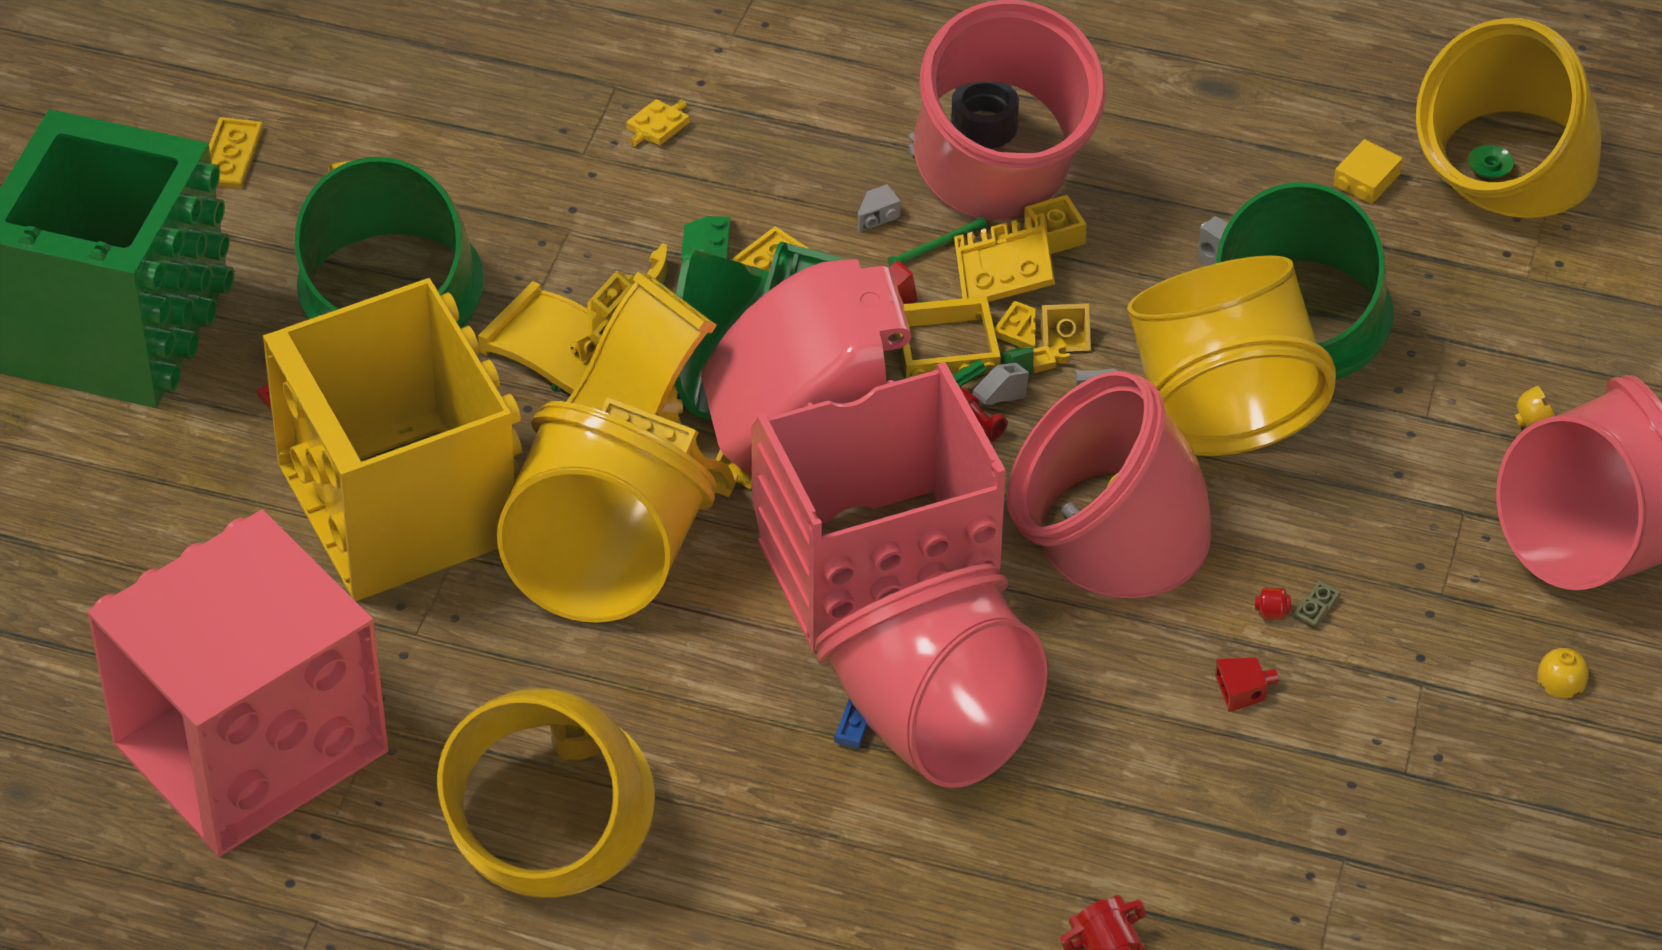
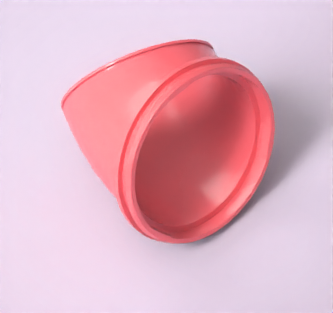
M1114 371L1103 373L1084 381L1065 394L1046 412L1021 447L1008 481L1007 507L1009 514L1018 531L1032 543L1042 545L1043 551L1053 567L1075 585L1109 597L1143 598L1162 594L1182 585L1203 565L1211 542V510L1206 482L1195 453L1180 428L1165 411L1164 401L1158 388L1149 380L1133 373ZM1118 473L1108 487L1087 507L1062 522L1044 527L1049 509L1065 490L1091 477Z
M1623 375L1621 378L1614 377L1608 380L1605 394L1567 412L1533 423L1515 438L1506 451L1497 479L1496 501L1498 516L1509 546L1521 563L1535 576L1559 588L1586 590L1632 576L1662 564V403L1653 391L1638 377Z
M979 564L961 568L895 592L838 621L820 634L815 641V650L818 651L816 655L818 664L821 666H832L851 702L870 728L887 747L911 768L932 783L942 787L958 788L974 784L988 777L1005 764L1017 751L1033 727L1045 695L1047 659L1044 647L1036 633L1017 618L1005 601L1002 592L1008 587L1009 583L1006 576L1001 575L1000 569L994 564Z

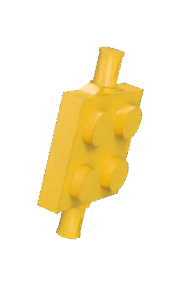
M658 99L654 100L626 121L627 129L636 134L629 139L630 145L636 147L641 141L645 140L659 146L690 123L689 115L681 112L687 108V103L680 100L674 106H669Z

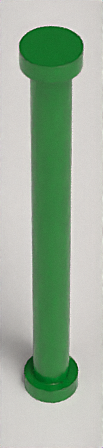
M979 216L976 218V221L896 257H888V265L890 267L897 260L903 264L954 241L955 236L963 234L965 236L967 233L978 229L987 228V222L983 216Z

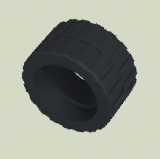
M975 82L955 89L952 95L951 123L965 137L990 149L1001 147L1015 137L1018 130L1019 96L1011 85L1000 82ZM977 111H990V112H994V113H996V114H993V115H980V114H976V113H973V112H977Z

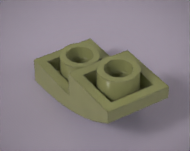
M1318 581L1309 596L1305 595L1293 616L1316 627L1341 596L1340 591Z

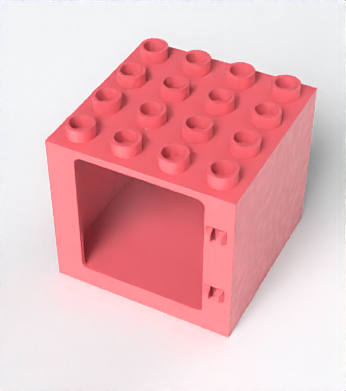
M263 509L246 519L238 518L233 520L221 534L203 544L195 543L190 545L178 559L161 569L154 568L146 571L139 577L137 583L116 595L108 594L103 596L94 604L91 610L87 611L113 744L218 857L389 751L373 618Z

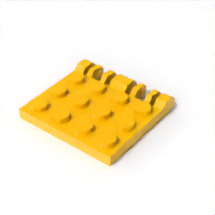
M1044 213L1034 215L1036 227H1034L1031 216L1025 217L1027 228L1020 231V225L1017 220L1011 221L1013 233H1010L1007 223L992 226V239L989 238L986 228L981 229V242L976 243L973 232L967 233L968 245L964 234L954 237L962 298L987 296V301L990 302L1055 284L1047 233L1048 228Z

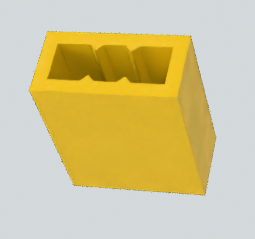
M1364 139L1335 169L1333 186L1373 204L1401 174L1403 158Z

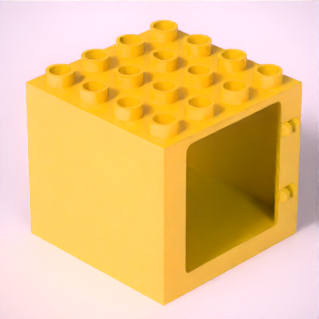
M430 278L263 335L278 466L347 591L355 601L498 549L497 529L499 518L520 472V468L513 457L522 454V446L515 429L512 427L513 424L521 421L518 405L511 394L504 396L499 394L497 388L500 387V381L494 364L489 359L483 362L479 361L476 356L479 354V345L474 331L470 326L463 328L458 326L456 321L459 320V312L454 298L450 293L440 295ZM440 432V434H437V435H435V436H432V437L426 438V439H424V440H421V441L415 442V443H413V444H410V443L414 442V441L417 440V439H420V438H423V437H425V436H428V435H431V434ZM403 444L407 445V446L401 447V448H399V449L390 451V452H388V453H385V454H382V455H379V456H376V457H374V458H371V459H368V460H365V461L361 462V460L364 459V458H367V457L373 456V455H375V454H378V453L387 451V450H389V449L398 447V446L403 445Z

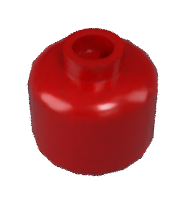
M1265 587L1261 590L1260 596H1255V611H1260V616L1264 620H1284L1287 614H1291V594H1287L1284 588Z

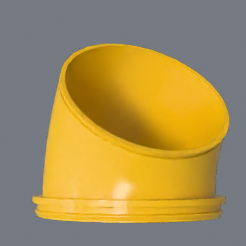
M1495 19L1480 23L1462 32L1450 41L1436 56L1420 87L1416 107V126L1424 155L1434 171L1446 183L1476 206L1497 214L1522 218L1545 217L1564 212L1582 202L1590 194L1596 184L1600 165L1601 126L1599 113L1582 63L1572 46L1560 34L1539 22L1528 19ZM1491 113H1531L1549 118L1566 127L1554 150L1538 167L1524 176L1505 182H1483L1463 175L1451 164L1445 151L1450 137L1458 128L1472 119Z
M1254 256L1197 268L1164 280L1144 290L1128 304L1127 309L1145 379L1158 388L1164 401L1165 411L1180 428L1195 455H1232L1256 450L1279 442L1299 432L1313 422L1326 409L1332 399L1336 384L1335 366L1329 353L1316 342L1293 262L1286 257Z
M564 401L548 402L532 418L531 425L537 434L499 518L497 542L502 563L515 585L530 600L551 613L571 620L594 623L614 621L628 617L648 605L661 590L698 511L712 507L715 500L716 481L712 474L693 457L637 425L580 404Z
M527 688L504 694L486 702L471 712L453 730L444 746L439 761L437 774L439 801L456 847L465 860L483 877L506 890L534 897H561L584 892L600 885L617 874L634 857L644 842L653 819L655 789L652 773L643 752L636 742L601 708L591 701L570 692L548 688ZM551 724L584 728L600 747L607 761L613 784L612 813L599 842L581 859L569 865L549 870H530L516 867L490 854L472 834L464 813L466 784L479 758L495 742L516 731Z

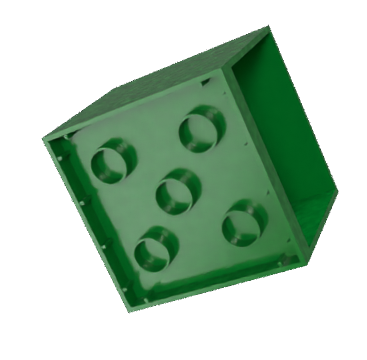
M52 109L47 111L0 188V373L152 408L158 407L166 391L174 392L177 389L181 377L180 365L183 359H192L195 356L199 344V330L202 325L211 326L215 319L217 311L216 300L219 294H228L234 282V268L226 266L225 260L229 250L230 237L228 233L221 232L220 225L225 213V202L223 199L216 197V188L220 179V167L211 162L209 143Z

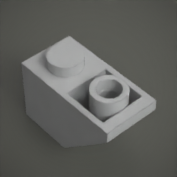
M888 184L867 191L858 211L859 232L900 218V200Z
M1017 363L996 365L974 388L973 395L985 405L1024 399L1029 372Z

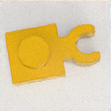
M1064 344L1056 346L1053 350H1050L1048 345L1033 349V373L1056 368V363L1066 364L1070 362V353H1066V345Z

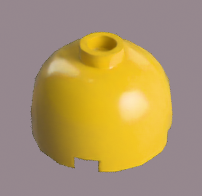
M1538 385L1524 392L1517 401L1518 413L1514 416L1520 428L1524 426L1527 428L1535 422L1555 416Z
M1570 648L1553 649L1540 662L1537 671V682L1545 687L1544 691L1549 695L1557 698H1572L1578 692L1581 694L1587 686L1588 665L1583 656Z

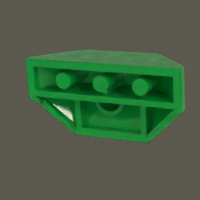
M705 216L685 224L681 261L683 262L684 255L689 248L728 259L732 217Z

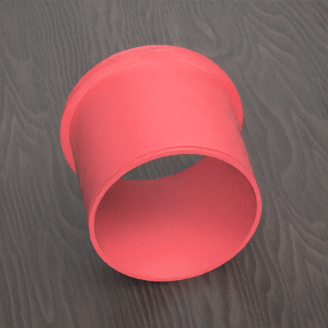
M996 0L981 3L960 12L950 19L932 38L921 65L919 85L922 104L913 143L914 156L919 172L925 183L938 198L955 210L976 218L979 216H983L987 220L1017 218L1025 215V207L1052 199L1062 187L1076 152L1081 149L1094 133L1104 109L1106 89L1104 74L1100 60L1090 41L1071 21L1056 11L1036 3L1021 0ZM1000 82L1009 84L1030 93L1040 100L1055 116L1065 140L1050 149L1038 153L994 151L973 142L959 132L944 113L939 98L947 92L969 83Z

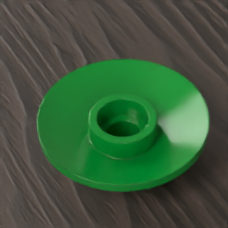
M1483 145L1471 151L1468 164L1480 176L1500 178L1512 171L1514 159L1507 150L1499 146Z

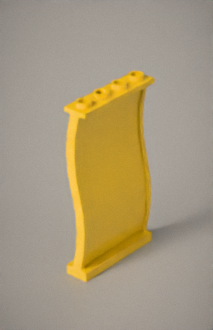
M637 271L633 278L635 283L614 311L602 333L585 373L566 402L580 404L601 411L606 398L609 397L660 416L685 363L705 335L713 332L716 324L651 275Z
M532 281L478 335L479 352L486 356L493 352L515 360L536 371L567 393L572 394L592 358L590 357L581 362L579 353H572L569 348L574 339L578 340L588 335L587 308L558 294L544 291L541 289L540 284Z
M609 397L606 398L601 411L637 425L693 457L714 477L716 493L730 498L739 475L732 473L725 463L714 459H707L702 455L696 443L698 432L695 429Z

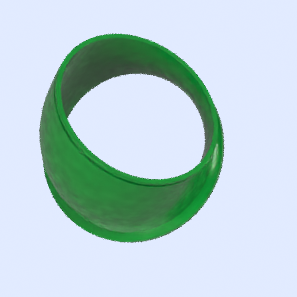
M367 157L349 161L321 178L304 200L295 227V252L299 266L297 295L307 320L339 309L330 303L314 284L317 269L328 257L347 245L374 236L407 234L435 240L455 251L449 275L438 293L440 295L445 293L452 295L459 312V320L456 323L460 328H463L469 322L480 303L484 289V271L476 249L469 242L460 212L443 186L419 167L388 157Z
M1309 182L1277 185L1258 193L1245 202L1230 219L1221 236L1216 263L1254 256H1281L1290 260H1305L1325 264L1355 278L1373 296L1370 304L1362 316L1350 328L1332 339L1317 344L1323 347L1332 357L1336 370L1335 380L1353 374L1366 366L1377 356L1388 340L1394 319L1393 301L1386 286L1385 254L1381 239L1371 219L1356 202L1343 193L1328 186Z

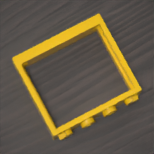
M987 296L903 304L909 327L983 320L990 353L912 360L908 343L904 347L899 348L905 379L934 371L938 364L944 362L952 375L977 360L983 361L986 367V371L981 375L989 374L996 365H1000L1001 356ZM896 333L897 340L903 336L901 333Z

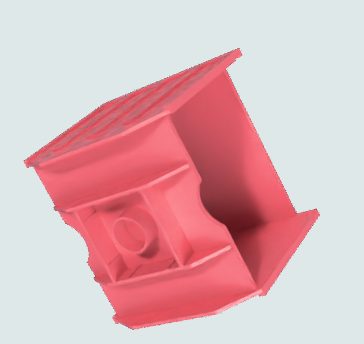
M945 362L938 364L934 371L896 382L889 380L885 385L874 387L867 395L851 403L838 404L828 400L814 405L808 403L803 408L767 417L765 413L757 415V420L751 426L752 499L760 533L758 544L813 653L818 652L815 650L816 639L829 627L850 614L895 592L930 578L969 566L994 564L1000 569L1006 470ZM933 492L937 503L822 536L823 523L830 522L837 514L852 507L867 506L876 509Z

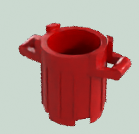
M1115 895L1113 896L1114 899H1103L1090 904L1077 916L1074 914L1069 918V924L1072 929L1060 937L1063 949L1145 950L1133 926L1134 923L1146 916L1142 900L1125 903L1122 896Z

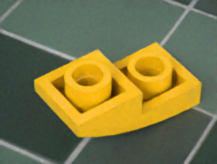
M664 243L661 244L657 251L654 250L650 256L651 268L647 273L661 284L664 283L667 274V244Z

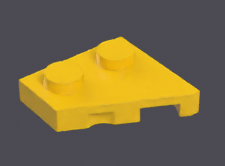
M1014 301L994 328L996 338L1018 347H1033L1035 349V308Z

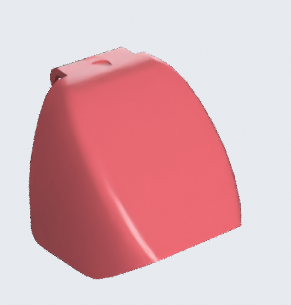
M858 259L828 261L807 267L769 290L730 327L703 366L701 378L718 445L722 453L732 463L752 475L751 426L757 420L758 414L765 413L767 417L803 408L808 403L814 405L828 400L838 404L851 403L867 395L874 387L886 384L884 351L904 347L911 340V332L904 312L905 308L902 298L899 295L893 272L889 267L876 266L861 269ZM892 334H903V336L896 341L888 340V337Z

